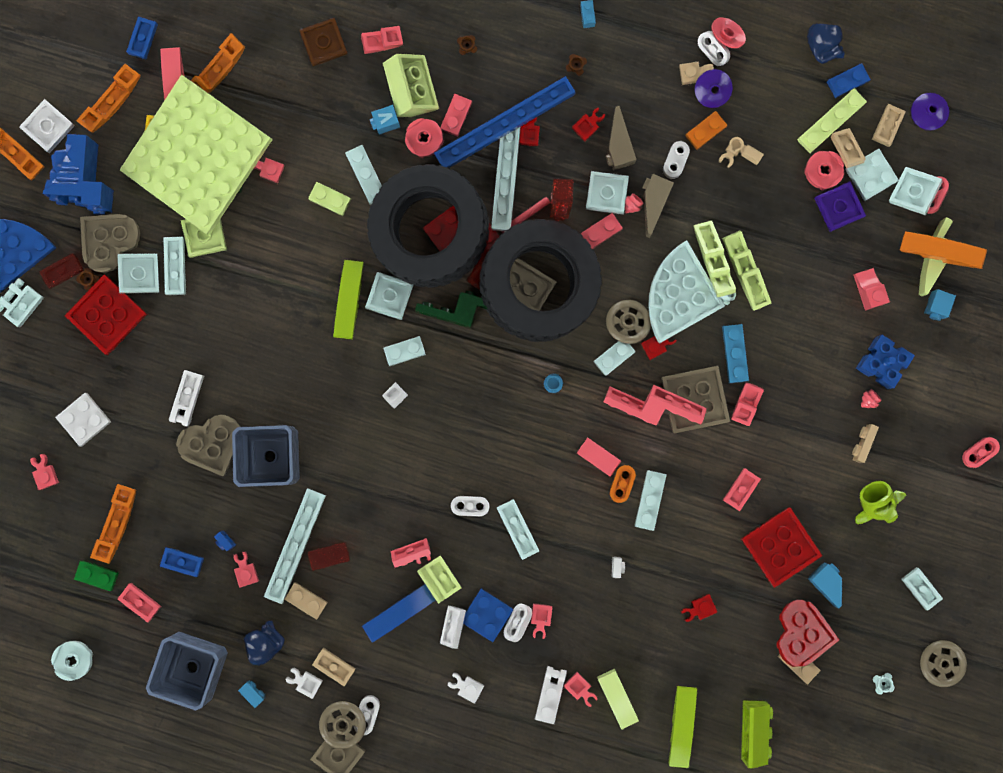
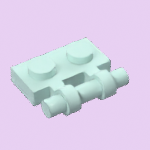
M20 278L15 283H11L6 294L0 297V312L7 308L3 316L17 327H21L44 299L43 296L28 285L22 290L21 287L25 282ZM15 294H17L18 297L11 304L10 300L14 297Z

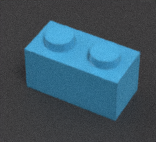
M593 0L581 1L583 28L595 27Z
M250 680L238 690L254 708L266 698L264 692L258 690L256 684L253 681L250 682Z

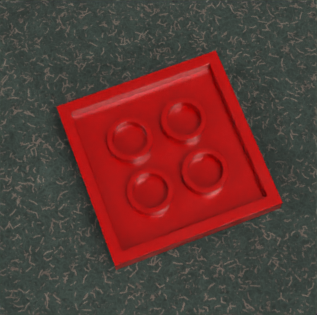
M452 206L423 227V230L439 252L444 250L456 235L458 215L455 207ZM490 223L488 228L489 237L488 241H486L487 245L481 256L487 253L499 238L498 233L491 229L492 225Z
M104 274L68 311L65 317L105 355H109L147 313L126 293H119V287Z
M790 507L741 538L773 588L822 557V554Z

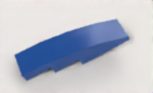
M424 584L362 625L373 643L434 602L435 598L426 584Z

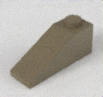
M617 106L614 111L608 155H606L608 166H612L613 171L633 165L637 160L620 106Z
M652 174L650 179L646 178L642 187L645 189L643 198L646 237L648 238L653 233L674 182Z

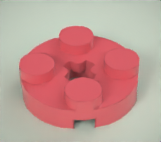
M417 119L406 130L405 143L408 149L421 158L434 155L444 143L442 130L433 120ZM422 133H424V135L429 134L427 142H420V135Z
M819 151L807 161L804 173L810 184L820 190L833 188L842 180L844 176V163L835 152ZM828 166L829 174L821 173L820 167Z

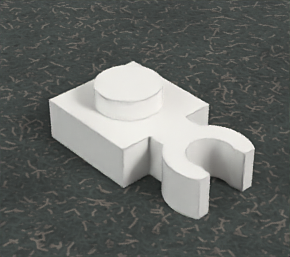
M292 668L291 672L296 677L295 679L287 677L286 682L298 684L296 690L313 699L323 680L307 671L302 676L298 669Z
M453 673L452 676L457 678L458 682L455 684L448 682L447 685L452 689L459 688L458 695L475 704L484 685L468 676L464 681L458 673Z

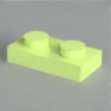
M316 182L308 198L310 201L341 216L344 215L351 201V198Z

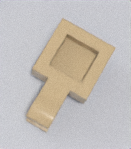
M699 62L680 64L682 85L696 83L702 73L714 69L713 64H707L699 67Z

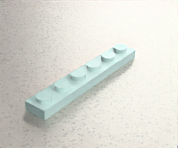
M521 127L500 138L491 227L493 231H506L511 228Z
M307 488L265 592V598L283 604L326 495Z

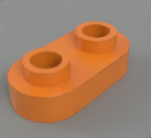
M623 465L616 471L610 489V497L617 503L625 502L630 495L636 476L631 466ZM624 471H627L629 474L626 479L622 477ZM618 489H621L623 492L620 497L616 496Z

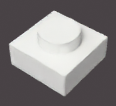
M395 382L382 396L395 409L408 394Z
M612 557V577L621 578V573L624 574L625 562H622L621 557Z

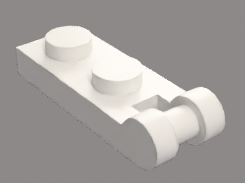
M184 370L169 417L170 422H180L183 426L189 427L203 382V375ZM180 409L186 410L184 416L179 414Z
M547 666L535 720L554 724L566 677V670L561 669L558 671L554 670L553 667ZM551 677L558 678V682H550Z

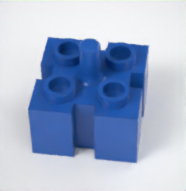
M879 335L874 338L868 348L871 354L863 356L855 369L868 377L877 376L875 380L877 383L887 389L895 388L902 377L899 371L907 369L915 355L903 347L895 349L893 347L895 342L884 335Z

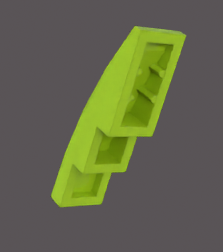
M344 260L333 334L335 338L353 340L359 307L358 301L364 267L363 262Z
M677 686L670 739L669 766L689 768L697 688Z

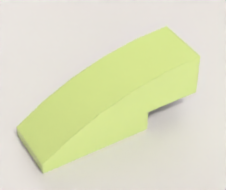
M615 669L598 676L597 679L621 729L638 722L636 713Z

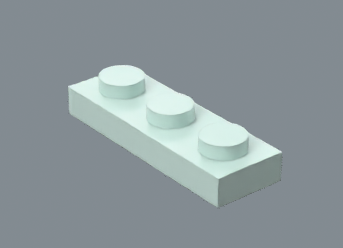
M360 145L345 152L371 205L382 185L363 145Z
M164 237L166 295L186 294L184 237Z
M647 470L635 527L654 531L667 474Z
M513 499L498 506L497 510L521 559L523 560L539 552L515 500Z

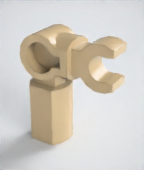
M734 137L726 148L727 153L719 158V163L724 158L729 159L727 167L730 168L734 162L733 157H736L740 152L742 157L757 165L764 154L750 145H744L740 137Z

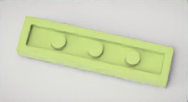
M854 88L797 140L811 153L867 101Z

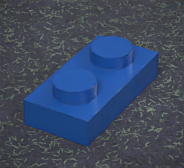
M138 17L126 52L129 55L147 59L158 24L155 21Z
M861 63L829 79L827 84L834 97L837 98L854 88L868 83L871 79Z
M166 547L160 567L198 577L204 558Z

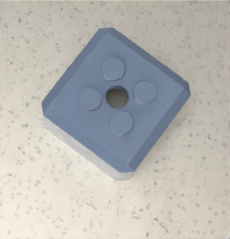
M293 426L237 427L232 432L233 482L238 487L292 485L299 481L298 431ZM268 451L275 453V459L272 462H268L265 458Z
M177 632L165 638L159 647L146 686L148 694L193 710L202 708L213 698L228 654L226 648L182 632ZM189 662L197 664L196 672L189 671Z

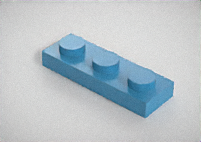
M743 325L723 326L729 383L749 381Z

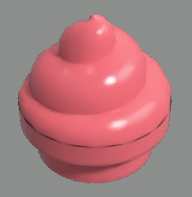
M633 193L627 196L624 208L625 213L639 212L644 204L643 201Z
M873 389L866 390L862 396L861 407L876 408L882 399Z

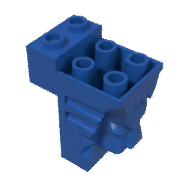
M67 134L66 149L57 150L51 155L53 169L50 171V180L46 181L43 194L49 197V200L56 201L58 205L75 203L76 206L86 207L87 210L93 211V214L105 215V212L112 213L114 190L102 182H95L98 144L87 135Z

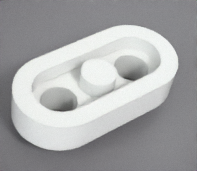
M706 31L699 36V48L714 65L722 66L729 61V49L717 40L712 31Z
M678 141L672 145L663 166V173L667 178L675 179L682 173L690 152L689 146L685 142ZM677 148H682L683 153H678ZM675 165L677 170L672 171L670 166Z
M458 496L452 500L451 510L459 516H484L489 511V502L483 497ZM458 502L464 503L463 509H458ZM477 503L483 504L482 510L476 508Z
M525 604L515 606L504 629V636L507 640L518 642L522 638L532 617V609Z
M372 695L364 697L359 706L368 723L364 735L372 731L380 708L379 700ZM372 702L374 707L368 708L367 703Z

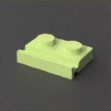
M438 556L417 571L438 604L462 588L441 556Z

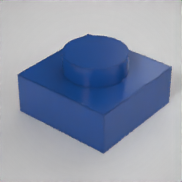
M220 531L214 536L217 540L216 544L221 550L229 551L236 546L225 531Z

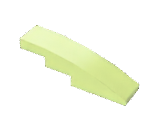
M947 217L941 220L933 236L946 239L944 236L953 221ZM924 258L920 275V296H925L930 292L946 265L942 260Z
M708 221L694 225L701 254L717 298L736 293V287L730 275V268L724 256V248L713 222Z
M742 231L722 238L752 309L755 311L771 304L759 268L756 267L751 250L747 248Z

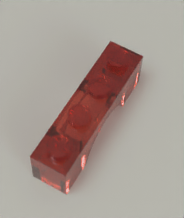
M553 179L550 218H554L555 221H565V218L569 219L573 202V180Z

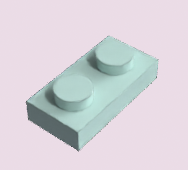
M420 336L383 348L389 366L426 355Z
M618 341L594 360V363L606 376L636 351L630 344Z
M916 567L902 578V581L925 610L928 611L943 599L919 568Z

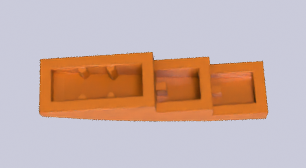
M906 231L900 247L901 252L918 254L923 258L942 260L943 263L979 269H982L987 254V249Z

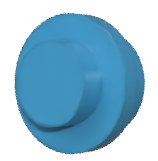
M550 374L544 380V387L550 393H557L563 387V380L557 374Z

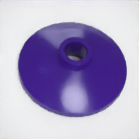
M711 69L698 77L694 89L695 96L706 107H720L729 100L733 86L730 77L725 72ZM714 86L718 87V91L716 93H712L711 89Z
M935 93L920 95L915 99L911 107V117L914 123L924 130H936L942 127L949 116L947 102L943 97ZM930 107H933L935 109L934 113L930 111Z

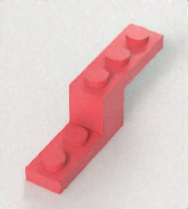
M653 385L645 401L611 386L604 399V403L620 409L629 415L636 416L654 425H657L665 409L701 425L707 409Z

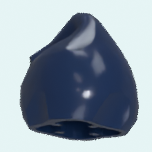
M813 24L809 28L807 35L808 44L815 59L821 64L835 58H844L845 51L839 45L843 36L840 26Z
M272 620L265 622V625L261 627V631L254 630L244 638L248 660L253 665H263L269 662L284 645V637L275 629Z

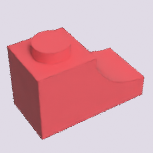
M874 268L854 274L865 311L890 303L885 286L877 278Z

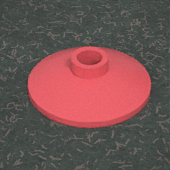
M723 17L715 19L712 23V32L723 45L730 48H740L744 45L746 41L745 33L737 23Z

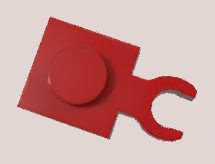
M599 108L593 111L591 117L585 114L572 126V129L585 142L599 129L596 123L603 121L605 118V114L602 117L596 116Z
M537 117L527 122V125L521 126L519 145L538 146L540 126L534 125Z
M654 336L642 342L641 346L648 359L651 360L667 351L665 346L673 345L677 340L673 342L665 340L658 343Z
M710 594L691 601L692 608L681 610L682 614L685 612L690 613L689 618L684 619L686 622L691 621L695 616L702 620L717 613Z

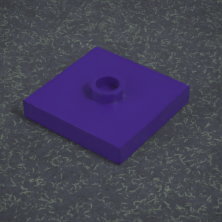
M851 182L814 198L830 232L866 216Z

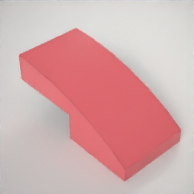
M400 26L381 28L380 31L361 34L365 54L385 51L403 45Z
M745 382L731 420L750 426L764 389Z
M588 437L577 452L579 456L610 477L621 463V460Z

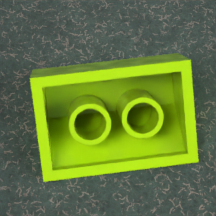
M743 701L741 760L748 768L768 765V759L772 757V749L769 747V739H772V727H769L770 719L773 718V709L766 701Z

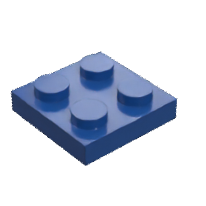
M481 588L466 611L463 624L491 642H494L514 609Z

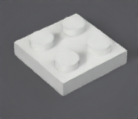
M44 99L19 128L44 150L51 153L75 125Z
M84 393L55 417L79 447L85 445L111 423L88 393Z

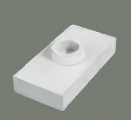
M448 605L440 644L458 649L466 610Z

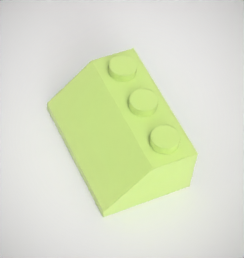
M396 54L383 62L397 117H413L439 109L425 55Z

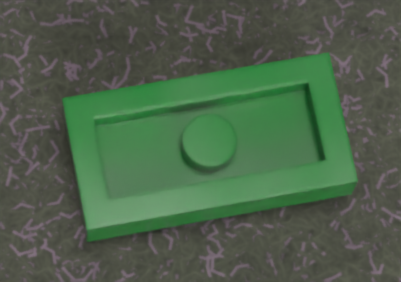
M82 560L79 563L74 580L107 591H113L119 572Z

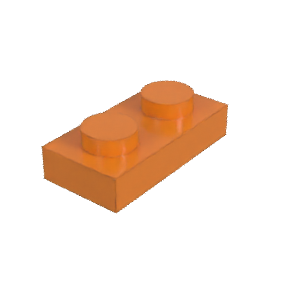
M715 111L685 136L695 149L698 150L728 125Z

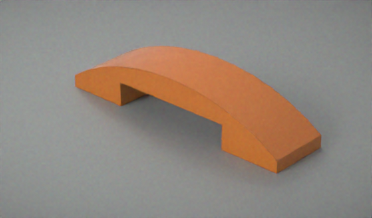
M232 33L219 46L221 50L201 74L194 76L191 80L207 93L212 92L228 75L245 49V46Z
M124 64L113 77L115 81L93 107L90 108L88 106L76 121L91 133L98 130L122 106L136 86L140 74L127 64Z
M0 128V153L32 181L44 166Z
M117 484L111 500V509L101 536L96 540L90 558L110 564L126 529L137 490Z

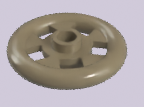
M623 300L617 302L610 308L606 316V325L609 333L613 338L622 343H637L643 340L651 329L649 312L645 306L637 301ZM629 308L636 309L637 314L628 312ZM619 310L624 313L620 319L615 316ZM638 319L644 320L643 327L638 326ZM630 320L632 324L627 325L625 321ZM619 324L623 330L618 332L615 325ZM633 330L636 331V335L629 336L627 332Z
M940 640L931 643L925 648L921 655L920 667L924 677L930 683L939 687H950L957 684L965 675L967 660L964 652L958 645L950 641ZM942 648L950 649L949 655L941 654ZM932 653L937 655L934 663L929 661ZM953 658H958L959 666H954ZM943 661L947 662L946 667H942ZM934 668L940 672L937 677L931 673ZM952 670L954 675L947 679L945 674Z
M339 701L329 705L323 711L319 721V730L322 738L327 744L338 749H346L356 745L362 739L366 729V720L363 712L355 704L346 701ZM336 710H340L342 715H339L336 718H334L332 713ZM349 711L356 716L353 721L347 716ZM341 721L346 723L345 728L340 727L339 723ZM327 723H333L334 731L328 732ZM352 726L358 728L355 735L349 733ZM337 734L345 735V741L336 740Z

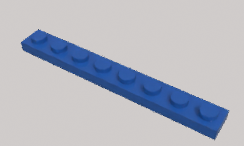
M565 76L436 151L434 155L441 166L450 168L574 96L576 92Z

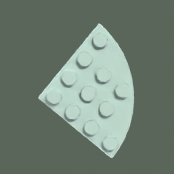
M687 240L677 246L663 260L653 278L648 305L651 326L658 343L667 340L725 307L721 298H717L709 277Z

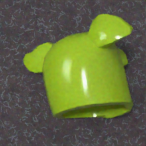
M875 481L868 484L860 492V502L864 511L856 516L855 522L863 524L872 519L885 520L887 523L894 522L898 518L896 506L905 498L906 494L897 490L893 492L889 484L883 481Z

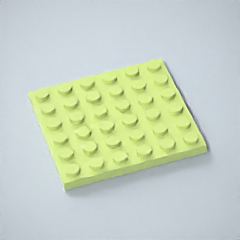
M181 75L122 165L120 171L204 233L210 235L273 139L188 78Z

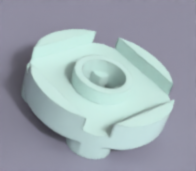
M65 642L58 646L52 655L51 662L55 669L54 672L58 677L67 681L83 677L92 666L93 652L82 642ZM74 656L77 662L71 666L68 657Z

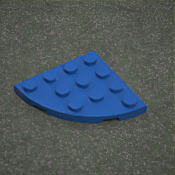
M0 219V292L56 249V246L40 232L25 224L6 219Z

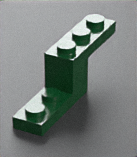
M466 290L465 293H460L454 314L451 313V309L445 307L436 309L433 308V304L424 301L422 304L417 303L415 311L416 313L471 329L477 307L487 309V307L484 306L482 298L476 296V293Z

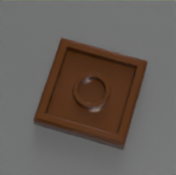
M335 18L299 30L312 67L348 54Z

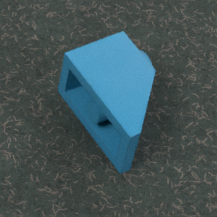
M823 563L807 579L834 607L840 608L842 606V578L838 574L840 571L832 563L830 565Z

